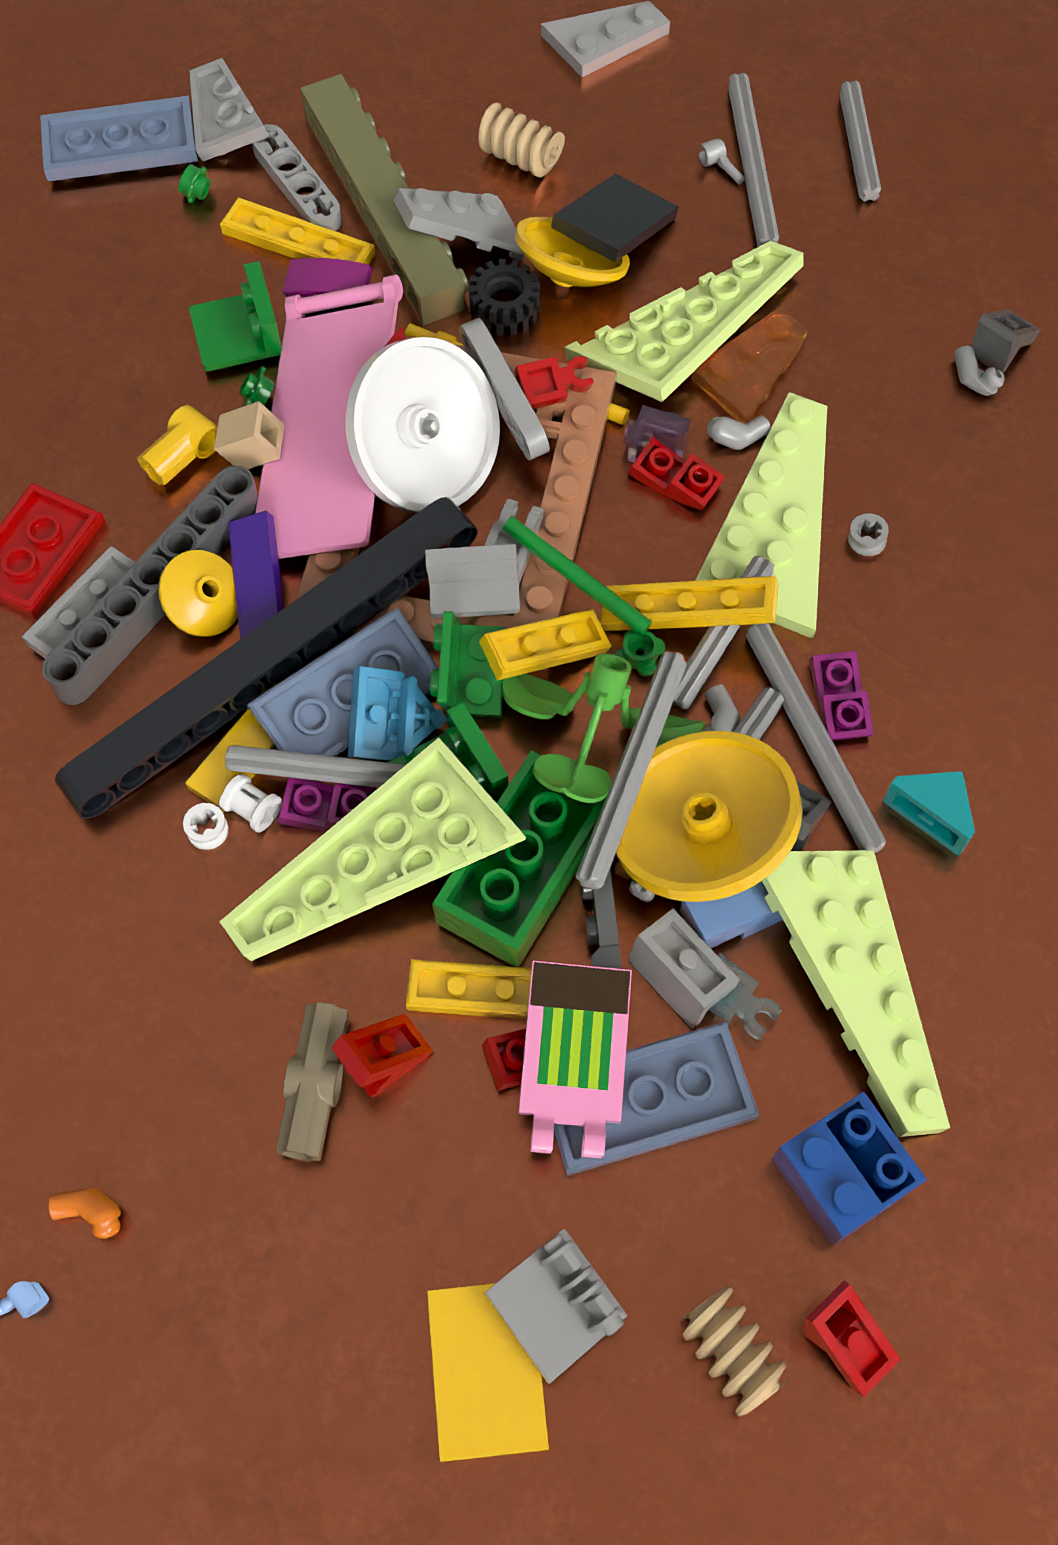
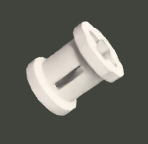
M245 774L235 776L228 783L219 801L221 809L226 812H236L250 822L251 829L259 833L271 825L282 805V800L276 794L267 795L252 785L250 777Z

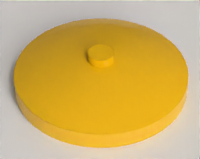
M705 731L670 740L654 750L618 845L616 855L625 871L633 880L648 891L668 899L703 902L718 900L743 892L758 884L776 870L785 860L796 842L802 822V801L796 778L788 763L776 750L748 735L729 731Z

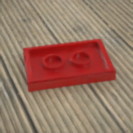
M31 482L0 524V603L36 619L106 522L103 514Z

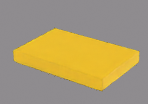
M494 1284L427 1291L440 1462L549 1450L542 1375L485 1295V1292Z

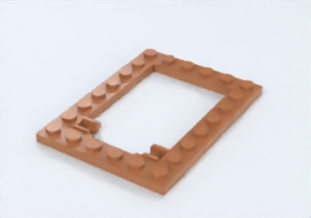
M455 345L466 352L464 346ZM501 352L515 379L514 371L517 365L543 360ZM558 362L560 368L567 366L566 363ZM589 367L574 371L578 379L593 378L594 383L588 391L577 393L566 389L568 394L566 402L537 408L536 416L546 436L558 439L541 504L544 514L537 535L572 561L576 552L616 384V372ZM553 417L563 418L562 423L552 421ZM360 547L310 554L296 599L357 557ZM531 553L519 592V613H515L514 616L500 614L457 618L461 625L512 628L560 617L569 580ZM401 596L352 632V634H357L387 613L398 608L423 646L434 649L435 624L443 623V618H432L429 600Z

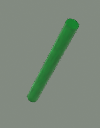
M511 516L502 527L505 533L642 636L652 624L650 619L515 517Z

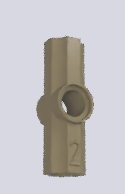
M321 1002L306 1004L296 1056L292 1055L290 1057L285 1073L283 1096L286 1104L276 1147L278 1155L303 1161L321 1160L331 1107H335L337 1104L343 1076V1064L331 1047L341 1035L346 1034L350 1015L347 1009Z

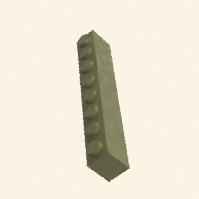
M342 74L301 87L304 115L391 271L394 275L399 276L403 292L421 324L424 326L466 310L465 292L469 291L468 281L461 268L456 269L453 265L452 254L448 244L445 241L440 242L437 236L407 228L393 201L398 188L409 189L406 185L405 174L400 163L392 161L386 139L383 136L378 137L376 134L375 123L370 112L364 113L362 110L360 97L355 87L349 88Z

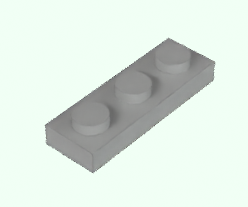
M110 546L22 636L25 644L46 659L54 648L135 562Z

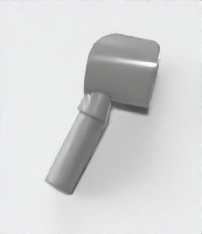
M713 139L701 144L704 151L699 152V159L704 167L718 163L721 169H724L738 185L744 181L745 177L726 157V148L721 139Z

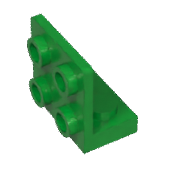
M259 261L243 264L247 277V282L240 283L243 294L189 307L205 371H213L281 355L282 346Z
M453 611L443 612V623H436L434 628V650L440 651L439 669H432L430 690L431 696H437V703L446 713L448 709L463 702L471 716L502 718V680L497 681L479 640L486 633L507 629L506 627L461 625Z
M463 702L447 710L449 728L444 730V734L414 748L413 752L408 756L404 757L401 755L388 762L406 765L437 738H440L496 803L509 785L507 772Z

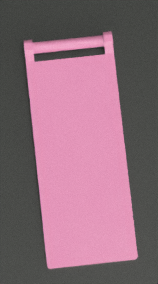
M398 275L386 276L382 282L304 298L298 294L285 298L286 323L271 412L285 425L280 459L263 464L256 513L266 510L274 517L278 559L359 548L369 544L375 493L365 484L351 458L345 430L346 406L353 382L363 365L371 356L382 349L395 333L398 302L403 296V287ZM384 299L383 303L305 318V314Z

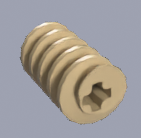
M495 102L484 113L478 139L482 151L493 153L499 159H506L509 164H518L520 169L531 171L534 176L543 177L557 163L562 153L565 136L562 132L558 131L552 137V129L546 125L539 131L540 125L538 121L532 119L527 124L526 115L519 113L514 118L513 109L507 107L502 111L501 104Z
M727 1286L706 1299L681 1320L690 1319V1323L683 1332V1338L686 1341L699 1337L703 1338V1342L695 1354L697 1358L703 1359L714 1355L717 1358L708 1373L710 1377L715 1378L729 1375L730 1379L722 1390L724 1397L740 1393L743 1395L741 1402L735 1410L739 1417L746 1415L789 1381L779 1382V1378L787 1366L784 1360L769 1364L765 1362L773 1348L771 1342L752 1344V1340L760 1328L759 1325L752 1323L740 1327L738 1324L746 1311L744 1304L730 1308L726 1307L725 1304L733 1292L731 1286Z

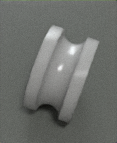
M868 513L857 516L852 521L849 529L848 539L851 548L864 556L879 554L884 550L887 543L888 524L882 517L876 514ZM861 530L868 534L875 532L876 538L872 539L870 536L860 537Z

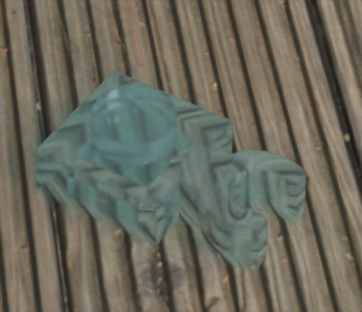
M720 953L718 957L740 981L735 989L708 1010L722 1021H726L727 1025L737 1014L743 1019V1025L747 1033L761 1040L765 1035L766 1029L756 1022L755 1015L761 1012L766 1013L776 1021L782 1010L773 1000L768 998L757 999L752 995L758 988L759 982Z

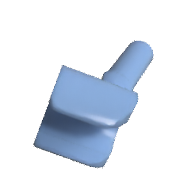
M17 1282L7 1291V1296L0 1300V1316L16 1308L22 1318H28L42 1309L48 1303L49 1297L38 1282Z

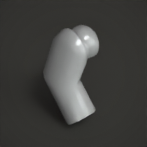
M962 346L955 350L954 359L960 382L983 396L997 393V388H1000L1004 383L1003 373L999 369L995 370V367H990L985 372L979 369L974 349L971 346Z
M759 415L746 424L729 417L717 416L712 418L707 425V433L715 442L734 450L744 449L766 436L771 429L769 421L763 415Z
M722 684L716 685L706 691L704 695L714 715L711 719V724L705 726L702 732H734L741 721L740 714L725 686Z

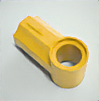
M190 405L180 407L171 416L167 432L137 457L140 467L159 486L167 484L196 457L205 459L216 452L214 445L218 425Z

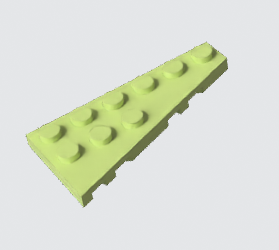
M769 241L732 260V268L718 275L709 272L699 277V285L687 291L680 287L629 313L630 320L612 329L608 325L595 331L596 338L580 346L575 341L564 347L566 360L570 361L578 356L587 357L588 362L585 367L616 372V382L663 402L803 267V252Z
M789 392L696 580L740 578L754 556L759 555L768 559L774 564L771 576H776L779 583L776 622L774 624L813 639L817 620L827 406Z
M437 738L219 922L243 956L253 961L527 838L441 739Z
M874 850L790 851L777 869L762 880L769 893L764 898L772 913L779 911L792 935L789 943L826 1010L833 1008L845 1030L840 1035L849 1051L856 1049L869 1073L867 1083L896 1136L937 1134L949 1129L948 1117Z

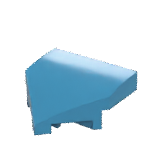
M364 666L353 668L347 758L389 762L401 755L404 757L408 756L413 752V748L433 730L441 727L448 719L440 709H435L417 686L418 680L414 675L406 677L400 671Z

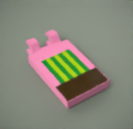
M532 961L518 1114L533 1115L530 1152L551 1154L554 1124L583 1126L581 1157L600 1159L602 1156L604 1157L606 1123L619 1124L622 1116L632 970Z

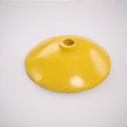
M530 217L520 221L517 225L515 240L521 252L540 272L550 277L554 283L560 286L591 287L610 284L623 278L628 271L630 260L627 254L618 261L613 262L554 230L551 227L553 218Z

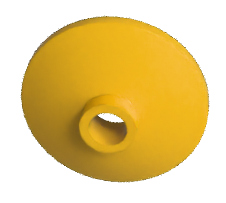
M191 550L177 555L165 566L159 580V599L166 616L177 628L193 636L211 637L226 631L235 623L238 618L234 573L233 568L223 558L208 551ZM203 583H206L211 588L212 597H208L203 593Z

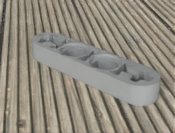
M265 124L264 127L270 137L252 143L256 159L303 220L333 231L339 230L342 225V215L338 200L284 131L276 125ZM271 146H276V151L273 152ZM286 163L296 165L294 169L289 171L278 169L279 166ZM303 187L315 189L314 192L308 195L296 193L297 190ZM318 206H320L322 213H317Z
M476 318L460 325L459 334L464 348L487 377L494 392L497 407L525 457L528 460H532L549 452V442L539 419L483 321L480 318Z

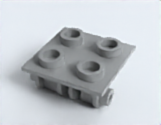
M565 1228L485 1292L489 1301L548 1384L555 1380L605 1335L610 1336L624 1325L623 1320L627 1317L625 1311Z

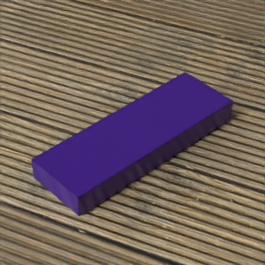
M266 510L228 522L240 639L284 609L274 517Z

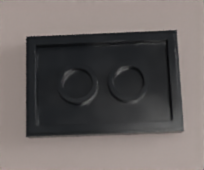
M614 174L555 213L551 227L616 262L676 219L679 206L618 174Z

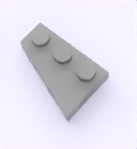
M650 1L541 23V36L583 78L669 34L670 21Z
M223 58L189 70L195 150L202 161L224 155L227 152L270 137Z
M398 188L393 201L407 228L451 241L458 235L475 241L476 248L490 252L492 246L509 250L510 258L523 260L525 255L521 252L515 240L516 227L498 195L490 193H461L459 191H433L423 188Z

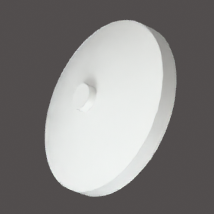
M418 337L396 341L383 347L363 365L349 393L346 406L345 430L353 463L371 491L380 499L398 509L418 513L442 497H449L459 506L477 492L488 477L496 458L500 436V421L494 392L479 365L466 352L452 343L437 338Z

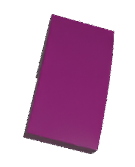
M292 259L282 292L286 297L298 294L304 298L368 285L371 281L373 269L367 264L342 259Z
M857 651L813 655L809 662L821 721L831 740L873 736L867 691H862Z
M289 777L278 823L327 832L377 789L335 783L333 786L312 780Z

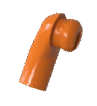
M85 1188L55 1193L49 1196V1212L52 1220L81 1216L87 1223L92 1224V1234L100 1239L112 1237L120 1230L121 1226L118 1217L121 1215L118 1204L98 1188Z

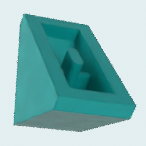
M963 771L897 776L892 781L883 799L885 804L957 856L963 852L975 833Z

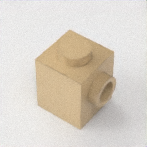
M259 401L223 413L219 416L214 450L233 466H242L247 469L280 459L285 425Z

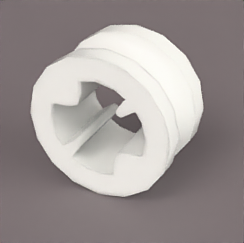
M211 803L197 804L190 808L184 816V831L195 847L210 850L221 845L227 838L229 831L228 823L219 807ZM211 818L215 829H206L203 835L200 834L196 825L198 823L206 824L208 819Z

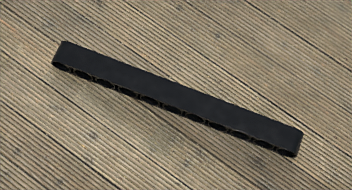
M449 497L435 500L68 762L56 774V785L80 818L90 819L105 812L247 709V705L301 670L428 578L425 550L469 547L476 539L478 534L477 527Z

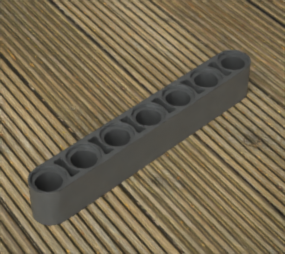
M230 466L219 472L46 657L43 662L42 672L60 702L67 705H77L87 700L165 615L159 599V583L151 584L160 580L163 569L174 557L182 552L191 550H204L219 556L230 544L228 522L256 513L258 493L252 473L247 468ZM127 612H131L129 615L122 616ZM103 643V644L100 645L99 647L92 648V647H94L96 644ZM74 674L70 679L63 680L66 676Z

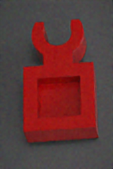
M556 356L517 365L514 371L517 382L532 409L566 402L568 397L566 389L582 393L588 391L594 383L593 378L581 380L574 374L575 370L585 368L588 361L587 357L584 356L571 359L566 367H559Z

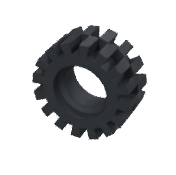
M499 259L498 266H494L493 261H489L486 263V271L481 266L475 270L476 276H471L469 280L470 286H468L472 318H480L489 333H491L493 328H496V335L503 336L504 330H509L510 336L516 335L517 327H520L524 332L529 329V322L535 323L537 314L540 312V282H538V276L535 272L530 274V267L524 264L520 269L519 261L512 260L511 265H506V259ZM499 293H511L518 296L515 300L508 302H499L491 297Z

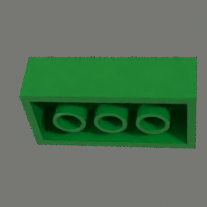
M532 750L497 802L499 807L527 839L453 871L432 903L437 924L514 967L520 966L578 871L605 801L603 799L595 803L580 802L568 797L565 793H558L543 786L533 774L535 761L541 755Z

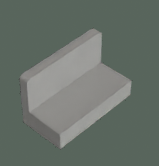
M516 544L425 550L426 569L430 583V612L432 618H443L444 611H453L457 617L519 613L520 597Z
M674 909L637 936L628 958L630 963L691 1029L698 1026L707 1010L735 989L740 981Z

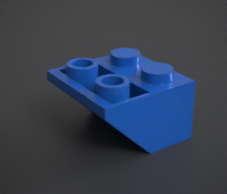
M864 1091L781 1145L772 1158L832 1247L927 1180Z

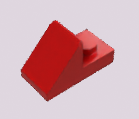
M405 1013L343 1034L331 1047L343 1063L346 1071L353 1077L359 1087H363L371 1097L381 1093L428 1058L433 1052L432 1048Z
M843 1281L805 1319L802 1330L804 1336L827 1352L850 1387L863 1397L901 1360L852 1286L846 1281Z

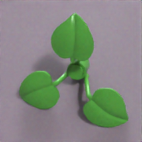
M612 654L597 655L591 673L585 672L582 683L573 694L552 682L529 674H522L502 680L501 691L506 703L514 710L527 716L539 719H550L556 713L566 716L574 709L575 704L585 692L588 696V703L594 707L576 761L559 754L542 755L535 761L533 774L537 781L546 788L558 793H565L568 797L585 803L599 802L607 797L612 784L608 772L595 766L586 765L585 761L602 710L610 711L614 709L615 705L620 703L622 726L633 730L640 709L629 708V695L632 688L626 684L632 666L625 659ZM668 715L656 747L684 735L702 732L705 721Z

